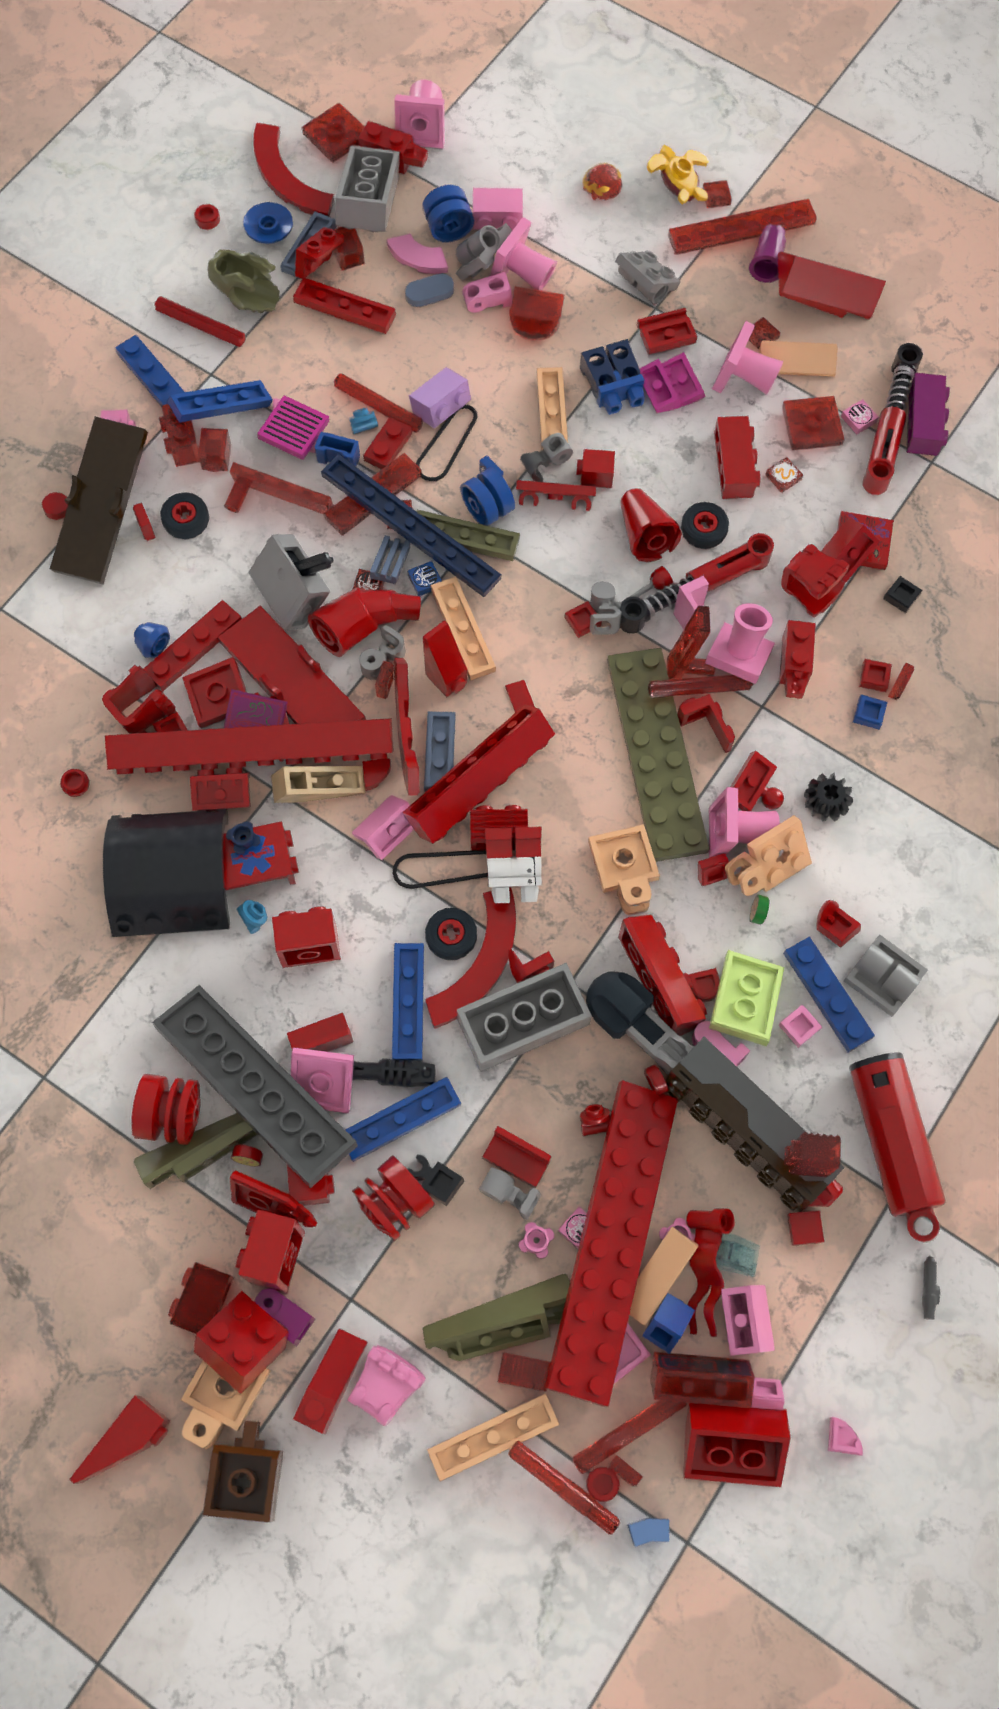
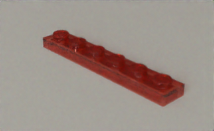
M808 198L671 228L668 231V238L675 255L760 237L763 229L770 224L774 226L780 225L785 231L814 225L817 216Z

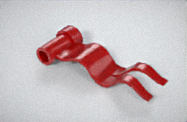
M715 1208L712 1211L690 1210L687 1214L686 1222L690 1229H696L694 1242L698 1244V1248L689 1260L690 1266L697 1278L696 1292L687 1304L695 1310L689 1321L690 1334H697L696 1309L711 1286L710 1294L704 1303L703 1312L710 1336L717 1337L713 1311L715 1304L722 1295L721 1289H724V1279L717 1268L716 1256L722 1241V1234L732 1232L735 1219L732 1211L728 1208Z

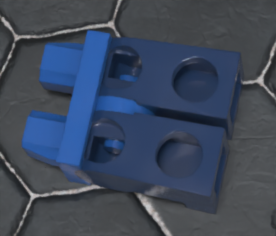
M628 339L608 344L605 350L601 346L581 352L580 370L583 376L586 375L599 408L604 406L608 414L611 415L618 413L622 409L621 401L628 399L630 406L633 408L644 404L643 386L645 380L640 372ZM622 349L621 353L614 354L615 350ZM598 356L597 360L590 361L591 357Z

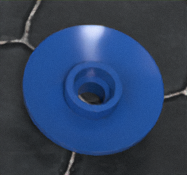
M263 202L247 211L244 216L243 225L246 234L252 240L263 244H272L283 240L290 234L293 227V218L290 211L283 205L274 202Z

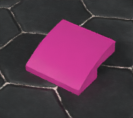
M684 352L663 363L657 359L639 368L645 380L643 387L656 413L671 411L705 398V393Z

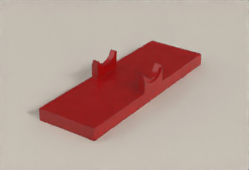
M261 605L218 637L219 643L270 697L274 696L277 700L288 702L286 714L295 724L366 720L365 715L321 670L320 663L316 662L307 653L303 645H298Z

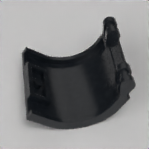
M226 808L217 809L215 812L197 810L145 815L132 814L131 817L124 818L121 815L111 816V819L108 820L104 836L103 883L112 937L230 929L223 863L225 825H228V811Z

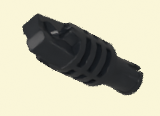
M383 1058L379 1060V1063L354 1061L352 1080L378 1081V1084H381V1086H427L435 1083L436 1068L435 1064L404 1059Z

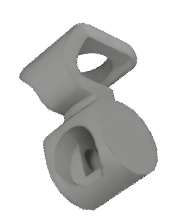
M597 582L591 589L590 605L598 613L590 616V631L594 635L615 634L620 629L622 611L614 606L615 588L611 583ZM599 621L610 623L609 626L604 628L597 627L595 624Z
M387 625L381 627V636L383 640H386L395 648H388L381 643L379 650L367 649L361 653L359 658L361 672L367 679H378L380 670L383 667L384 673L387 671V658L394 661V658H404L405 656L403 636Z
M491 1167L479 1191L500 1204L507 1200L519 1210L523 1219L528 1220L541 1197L540 1191L536 1188H531L528 1194H525L520 1188L514 1186L515 1180L511 1176Z

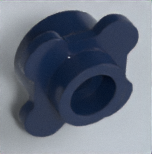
M248 821L235 825L226 833L227 839L232 841L234 852L237 854H244L246 849L252 846L257 847L261 842L260 837L255 835L253 831V824ZM246 836V839L241 840V837Z

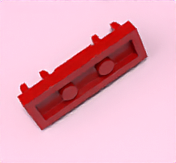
M517 480L516 490L523 491L519 496L520 505L524 504L525 496L531 495L534 498L533 506L537 507L539 498L536 493L548 494L547 499L563 501V496H576L571 503L572 510H576L578 500H584L586 502V511H589L591 509V500L588 496H596L595 486Z

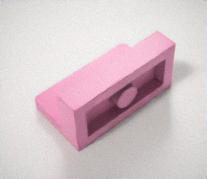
M704 575L680 586L673 614L689 638L695 636L709 586Z
M393 795L389 796L352 831V834L355 838L364 841L376 858L383 860L414 830L402 813L410 806L409 803Z

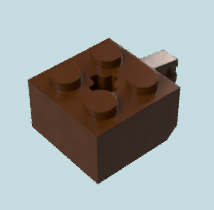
M245 1421L242 1438H235L234 1446L214 1444L203 1516L269 1523L274 1521L283 1451L265 1449V1441L258 1440L260 1422ZM244 1473H246V1478L251 1480V1486L245 1488L244 1492H242V1486L237 1485V1479L243 1478Z

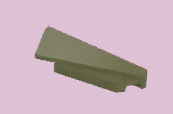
M235 1113L195 1131L188 1145L179 1144L175 1140L172 1143L165 1144L136 1157L134 1163L141 1180L149 1189H152L174 1174L182 1182H185L232 1152L234 1146L243 1145L258 1134L238 1113Z
M558 1275L424 1326L423 1335L426 1348L437 1347L446 1351L449 1358L462 1361L551 1337L548 1325L561 1322L570 1285L568 1275Z

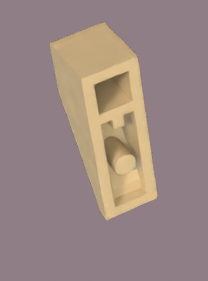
M362 766L282 767L271 775L274 803L308 802L363 795L366 793Z

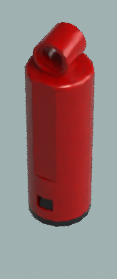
M887 1053L860 1060L851 1064L849 1070L890 1214L892 1216L906 1215L909 1234L916 1241L929 1243L935 1240L940 1232V1223L935 1216L934 1208L944 1205L946 1199L903 1053ZM920 1218H928L933 1224V1229L928 1235H920L915 1230V1222Z

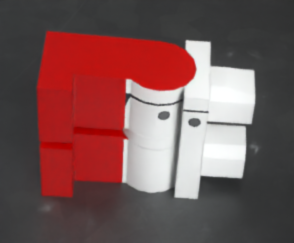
M542 827L514 828L515 856H512L511 828L485 829L488 886L492 887L494 903H510L509 887L521 886V902H537L539 886L542 885Z

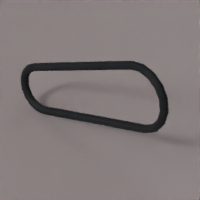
M464 405L448 417L416 462V472L421 478L427 481H438L448 473L477 420L478 415L475 408L470 405ZM461 409L471 410L474 414L473 420L444 472L437 477H428L422 474L419 467L420 462L455 414Z
M486 850L406 854L396 860L393 866V877L400 886L409 889L488 877V873L419 884H406L397 875V867L404 859L486 854Z

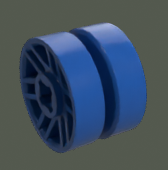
M444 185L432 190L425 197L422 205L423 212L431 234L436 240L440 242L457 241L471 231L474 225V216L462 188L456 185Z
M492 467L479 473L477 478L473 477L460 486L463 501L472 517L479 524L489 526L497 521L499 517H503L515 509V500L507 482Z

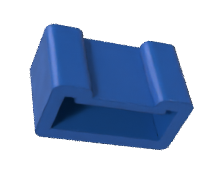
M320 432L315 444L317 462L327 464V462H331L340 454L357 467L360 459L359 442L357 440Z

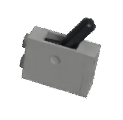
M276 534L267 540L265 547L255 559L248 573L284 630L306 628L309 624L308 615L319 609L330 593L318 572L330 568L334 560L333 557L329 556L328 552L308 558L293 534Z

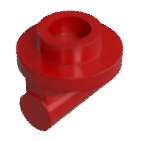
M599 1104L587 1106L580 1113L583 1137L607 1132L610 1120L609 1109Z

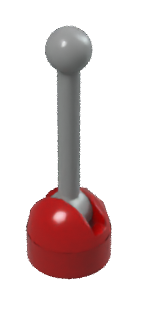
M660 566L652 572L650 583L630 597H639L652 588L663 590L665 586L669 587L673 584V579L667 569ZM616 602L614 606L620 609L622 602Z

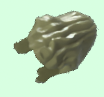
M219 250L208 261L207 269L210 281L230 299L239 310H251L252 312L257 311L260 314L264 311L271 312L275 310L277 302L280 301V291L271 281L272 277L269 273L275 270L276 267L270 264L266 258L260 257L253 252L238 253L232 250Z

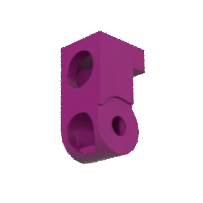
M272 1288L261 1290L255 1298V1303L288 1328L287 1340L295 1346H298L316 1320Z

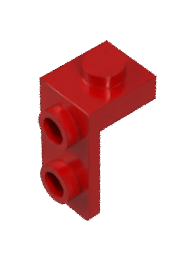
M710 694L697 699L692 697L683 701L677 713L680 726L682 727L706 717L724 752H730L735 740V734L731 726L725 724L719 703L714 702Z

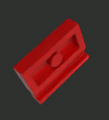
M686 308L637 320V328L641 332L640 335L648 355L697 342V334L690 317L686 314Z

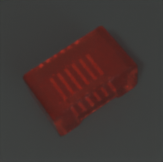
M503 1352L497 1383L546 1393L547 1389L544 1388L551 1362Z

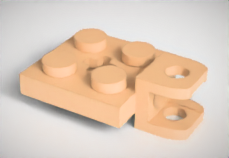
M793 815L748 843L749 854L743 852L733 858L725 866V871L732 885L740 884L742 893L745 896H751L760 890L769 891L812 864L801 820ZM783 850L782 855L779 857V852ZM741 866L740 872L734 875L736 868ZM749 880L753 882L751 885H748Z
M644 824L589 837L588 843L603 893L617 890L620 906L627 915L647 911L651 899L649 882L659 880L660 874ZM620 853H624L626 857H631L628 864H622L617 861Z
M202 1360L181 1401L193 1407L183 1426V1438L208 1450L217 1442L225 1425L239 1432L271 1371L266 1368L241 1394L234 1389L232 1392L227 1391L225 1395L220 1394L221 1387L218 1385L220 1379H224ZM205 1426V1434L202 1437H198L197 1431L199 1427Z

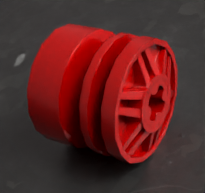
M144 1074L139 1081L133 1103L131 1128L134 1138L155 1141L159 1138L164 1128V1137L167 1143L174 1142L177 1137L179 1144L188 1145L193 1137L200 1115V1084L198 1080L190 1079L185 1084L183 1078H176L169 1091L166 1076Z
M392 1155L377 1168L383 1180L381 1185H377L367 1177L364 1182L372 1193L367 1195L359 1186L352 1190L358 1201L359 1208L379 1231L388 1235L393 1241H396L401 1237L393 1226L396 1221L407 1231L410 1225L404 1214L409 1211L415 1217L421 1219L435 1206V1203L415 1177Z

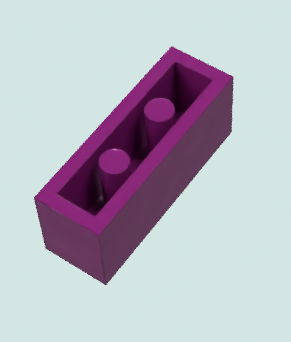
M915 372L911 382L912 386L909 388L906 453L938 456L941 447L946 446L949 432L945 430V424L948 421L949 408H945V403H947L950 387H946L945 375Z

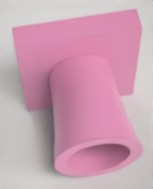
M419 80L413 83L409 90V96L397 94L395 96V130L413 135V143L420 147L443 149L445 143V99H442V92L438 85L429 80Z
M523 217L497 250L490 276L502 272L507 274L511 270L540 293L551 278L557 261L545 257L525 245L532 222Z
M745 321L727 354L712 387L713 390L721 393L730 376L734 374L755 386L765 395L769 392L783 361L767 357L745 347L755 325Z
M747 603L738 606L734 613L733 625L724 622L707 655L705 663L756 684L775 644L763 638L773 623L771 614L765 608L756 604Z
M726 787L709 807V858L723 853L727 855L737 843L748 844L779 825L780 820L777 811H738V788Z

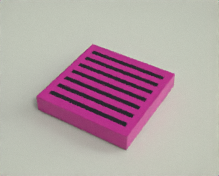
M284 395L258 431L257 436L259 440L304 460L317 441L320 432H323L330 420L328 415Z

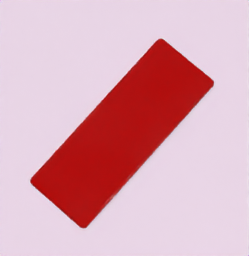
M525 680L505 685L515 713L525 704L535 707Z

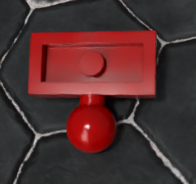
M756 750L750 753L730 787L738 788V808L742 811H752L760 796L766 808L771 810L778 809L784 802L782 791L776 787H766L777 766Z

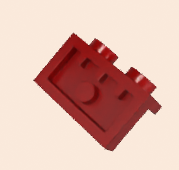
M323 227L296 249L295 276L304 280L312 272H315L319 266L331 258L333 250L344 242V236L330 228Z
M243 767L225 768L226 774H215L214 769L197 770V775L190 776L192 811L251 807L250 772L243 773Z

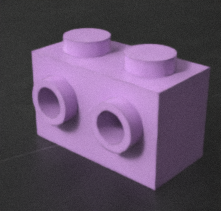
M447 367L409 395L413 415L433 428H436L471 400L468 380Z

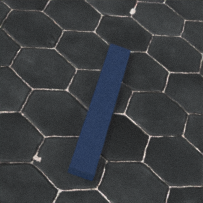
M340 454L321 471L323 478L481 596L485 597L501 580V574Z

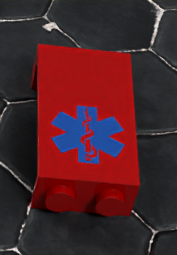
M282 821L253 827L255 835L260 837L261 842L257 847L252 846L246 849L244 854L234 852L232 841L228 840L226 833H224L223 863L225 890L287 877L290 885L296 884L294 874L299 873L296 856L290 857L289 847H294L291 831H285ZM246 836L241 837V840L246 839Z

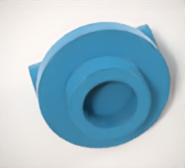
M368 408L353 411L354 416L349 418L353 434L378 427L374 411L369 412Z
M247 900L236 909L250 934L258 932L261 929L260 927L267 921L266 910L259 902Z

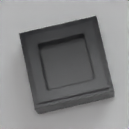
M899 576L883 599L904 613H907L923 590Z

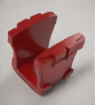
M808 544L784 568L781 585L786 593L793 595L804 606L807 613L815 618L821 612L824 613L839 597L845 586V582L841 579L848 571L849 564L843 559L838 560L822 553L813 544Z
M134 665L128 670L130 674L119 686L108 690L103 695L102 701L108 711L129 734L147 733L146 729L166 715L169 716L175 713L176 706L162 691L156 689L133 713L126 717L122 711L156 687L153 679L141 666L137 667Z

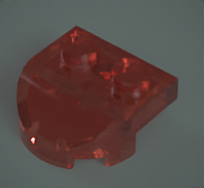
M515 286L512 305L509 311L514 332L524 339L535 341L545 340L553 336L560 326L565 295Z

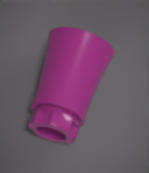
M770 224L763 229L755 254L749 264L751 276L760 282L771 283L779 279L778 253L780 251L784 252L786 246V231L780 225L774 226Z

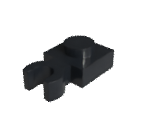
M417 1155L415 1158L423 1165L422 1169L418 1172L410 1168L407 1170L417 1181L424 1180L421 1186L425 1191L447 1206L464 1183L463 1177L439 1161L431 1168L424 1156Z

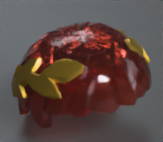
M597 164L585 173L583 177V190H587L588 194H592L593 200L597 198L600 200L612 199L621 192V173L611 164Z

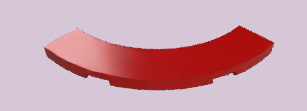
M256 123L253 139L254 153L258 169L270 189L284 202H290L299 207V210L304 213L313 215L315 211L330 217L334 203V194L322 192L306 185L288 170L279 153L280 126Z
M394 658L395 702L401 765L408 796H413L420 793V781L416 754L414 750H411L413 735L411 718L408 717V664L404 658Z
M509 887L510 903H494L492 891L483 893L487 913V927L483 945L477 958L469 970L456 983L446 990L425 999L434 1029L456 1020V1009L485 998L503 974L509 961L508 950L513 948L516 931V908L511 887Z

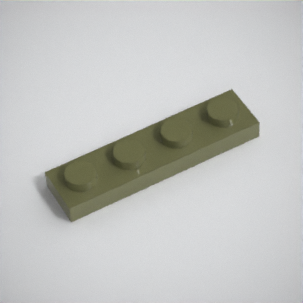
M417 509L416 512L469 551L504 560H514L520 540V533Z

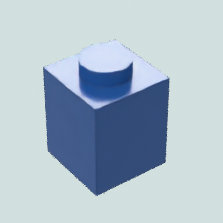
M667 1293L642 1336L670 1354L682 1337L695 1310L680 1299Z

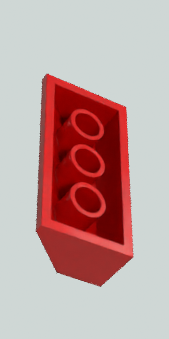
M652 915L623 919L618 938L642 985L653 994L654 1003L652 1005L659 1018L679 1036L695 1030L699 1023L706 1020L707 1010L701 999L696 1000L691 990L693 989V983L686 972L682 973L678 965L680 960L676 950L673 947L669 948L664 939L666 938V932L663 925L659 921L656 922Z

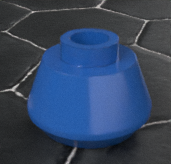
M152 622L140 624L134 632V642L145 658H155L160 655L170 640L168 628L161 624Z

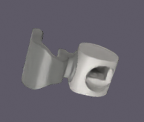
M562 433L552 434L541 443L543 447L542 452L525 453L520 457L522 464L534 481L543 482V477L537 469L539 465H543L546 468L551 462L559 465L566 462L572 456L573 450Z

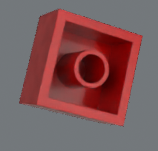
M318 906L310 908L309 912L285 911L280 913L279 916L272 917L275 949L282 968L341 960L337 926L332 908L326 909V907Z
M241 1291L196 1334L194 1353L241 1394L285 1350L289 1332Z

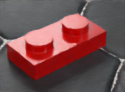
M389 417L364 453V461L387 472L412 435V427Z

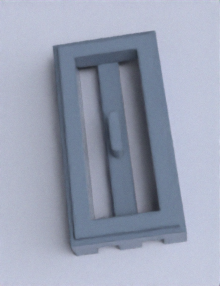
M385 535L370 570V579L396 584L409 553L411 543L408 540L400 543L399 538L391 541L390 536ZM388 548H391L381 574H379L378 572ZM397 550H400L401 552L392 575L387 576Z

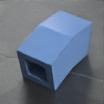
M645 1518L627 1524L635 1547L651 1541L669 1542V1519Z

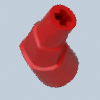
M356 587L309 614L308 623L322 646L333 655L341 657L353 646L374 632L380 625L396 622L397 620L419 621L421 597L396 593L394 590H362Z

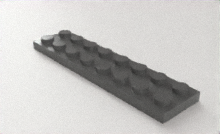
M200 985L152 1022L155 1029L309 1188L315 1185L358 1147L357 1141Z

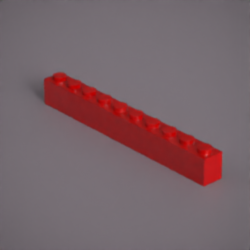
M392 718L104 735L107 770L116 769L117 775L133 774L134 768H144L145 773L162 772V766H173V771L190 770V765L201 764V770L218 769V763H229V768L246 767V761H257L258 766L275 765L274 760L285 759L286 765L302 764V758H314V763L331 762V756H342V761L359 760V755L370 754L371 760L387 759V753L394 752Z

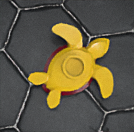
M663 145L659 154L653 155L647 162L648 172L653 173L656 170H660L665 186L672 194L678 197V201L681 204H685L687 201L691 202L694 198L698 201L707 200L708 195L703 189L699 188V177L693 169V165L707 166L709 161L702 153L688 150L683 156L679 157L675 155V152L669 146Z

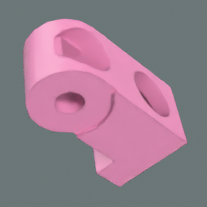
M506 272L470 282L462 290L467 309L473 313L481 312L487 307L490 308L500 304L503 305V308L513 306L511 287Z
M710 1021L699 1023L692 1035L694 1046L705 1037L737 1067L748 1056L750 1050L743 1043H740L735 1048L719 1031L709 1029Z

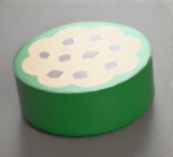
M756 895L750 911L749 920L751 923L758 925L764 923L770 904L768 897Z

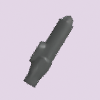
M928 1256L926 1261H924L922 1304L924 1319L934 1320L936 1305L940 1302V1287L936 1285L937 1262H935L932 1256Z

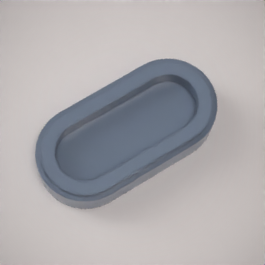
M436 274L410 282L405 289L406 301L414 307H421L448 299L454 292L453 279L446 274Z

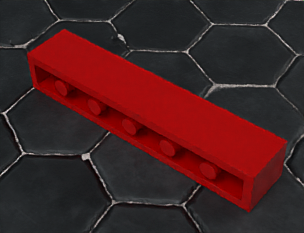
M526 704L522 706L402 812L420 838L432 844L444 838L451 827L464 820L470 810L484 802L489 793L497 786L504 784L517 768L523 767L536 751L543 749L548 744V741L555 733L541 710Z

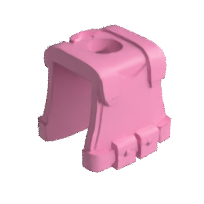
M377 1345V1347L373 1346L368 1353L364 1370L348 1401L370 1414L383 1426H387L407 1398L418 1388H421L426 1378L410 1362L395 1352Z

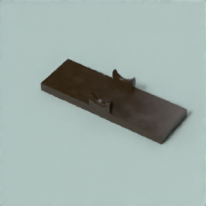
M94 417L77 476L72 475L71 490L69 496L64 501L68 504V508L50 565V570L53 572L104 585L148 432L146 429Z

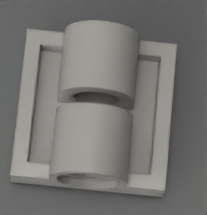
M507 223L498 229L494 226L486 225L458 245L456 256L462 266L455 274L462 281L470 275L474 278L482 269L486 270L494 262L495 258L493 255L513 231Z
M650 251L619 253L615 260L619 265L618 272L630 284L637 287V290L652 304L660 303L669 291H675L681 283L674 276V271L660 264L657 261V256Z
M879 934L845 978L844 982L893 1017L920 983L928 969Z

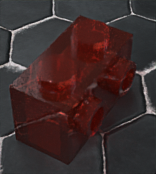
M169 404L161 405L163 416L159 417L162 432H167L168 438L163 439L167 455H173L176 467L202 462L193 420L179 422Z

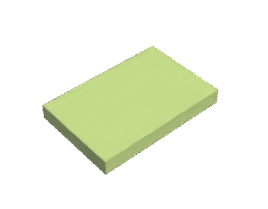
M728 950L725 955L709 1029L767 1046L772 1032L784 967Z

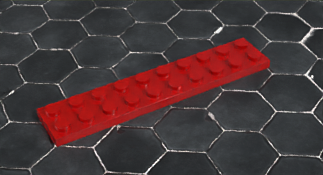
M624 1080L618 1083L544 1389L602 1407H609L677 1107V1098L665 1094L659 1095L656 1091Z

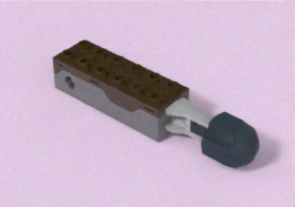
M611 971L594 979L587 991L586 1004L596 1023L613 1039H620L623 1035L627 1034L668 1075L666 1080L668 1094L671 1097L677 1098L678 1102L682 1100L690 1108L689 1113L699 1123L705 1122L712 1129L711 1134L718 1142L723 1145L727 1143L735 1151L734 1156L740 1163L746 1167L750 1165L758 1172L757 1178L766 1187L776 1189L781 1194L780 1200L793 1211L797 1209L801 1212L808 1206L829 1207L842 1194L843 1186L835 1178L845 1167L707 1038L703 1037L692 1047L685 1039L676 1034L650 1009L654 1003L653 994L631 975L624 972Z

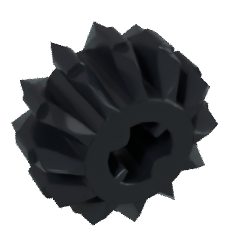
M823 773L820 774L817 780L812 779L809 782V788L804 792V797L807 798L805 808H814L811 813L812 817L819 813L822 815L821 819L823 822L827 820L828 816L835 822L839 819L840 815L844 816L848 813V806H851L853 803V797L849 796L852 792V787L843 786L846 782L845 778L839 781L835 780V773L831 774L829 779Z

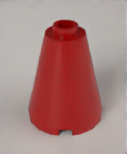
M635 488L625 492L620 500L632 554L639 561L652 562L661 559V554L667 550L671 553L679 544L682 536L678 523L642 489Z

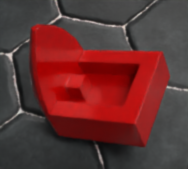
M828 900L821 906L818 912L816 928L841 948L861 931V924L840 909L836 901Z
M512 949L508 950L510 969L517 983L554 968L555 961L549 951L522 964Z

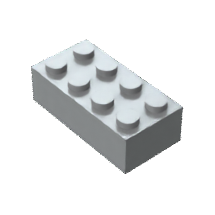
M350 146L336 194V226H342L346 229L358 228L371 232H386L399 180V151Z
M567 963L456 1009L457 1020L480 1072L590 1025L592 1017Z

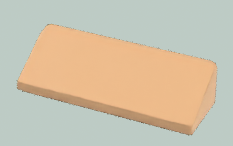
M762 341L760 344V354L783 361L778 374L831 377L836 375L837 344Z
M674 1227L670 1228L637 1279L630 1315L643 1326L647 1325L698 1248L697 1243Z

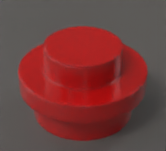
M79 769L66 771L60 781L63 792L71 797L84 794L90 784L87 774Z

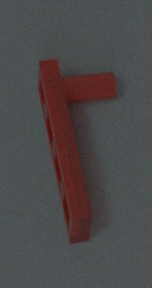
M233 462L229 470L234 484L224 507L231 512L239 513L250 488L331 517L334 510L330 496Z
M697 606L667 657V673L670 683H679L684 674L708 676L715 674L716 668L706 664V659L695 658L710 634L709 606Z

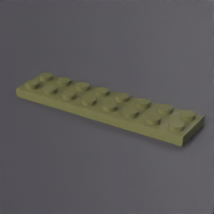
M662 648L609 655L607 663L642 819L655 861L706 854L709 852V845Z

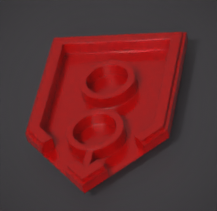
M235 1170L231 1174L230 1187L231 1201L255 1213L259 1209L295 1219L297 1222L303 1223L305 1227H316L317 1221L313 1214L290 1194Z

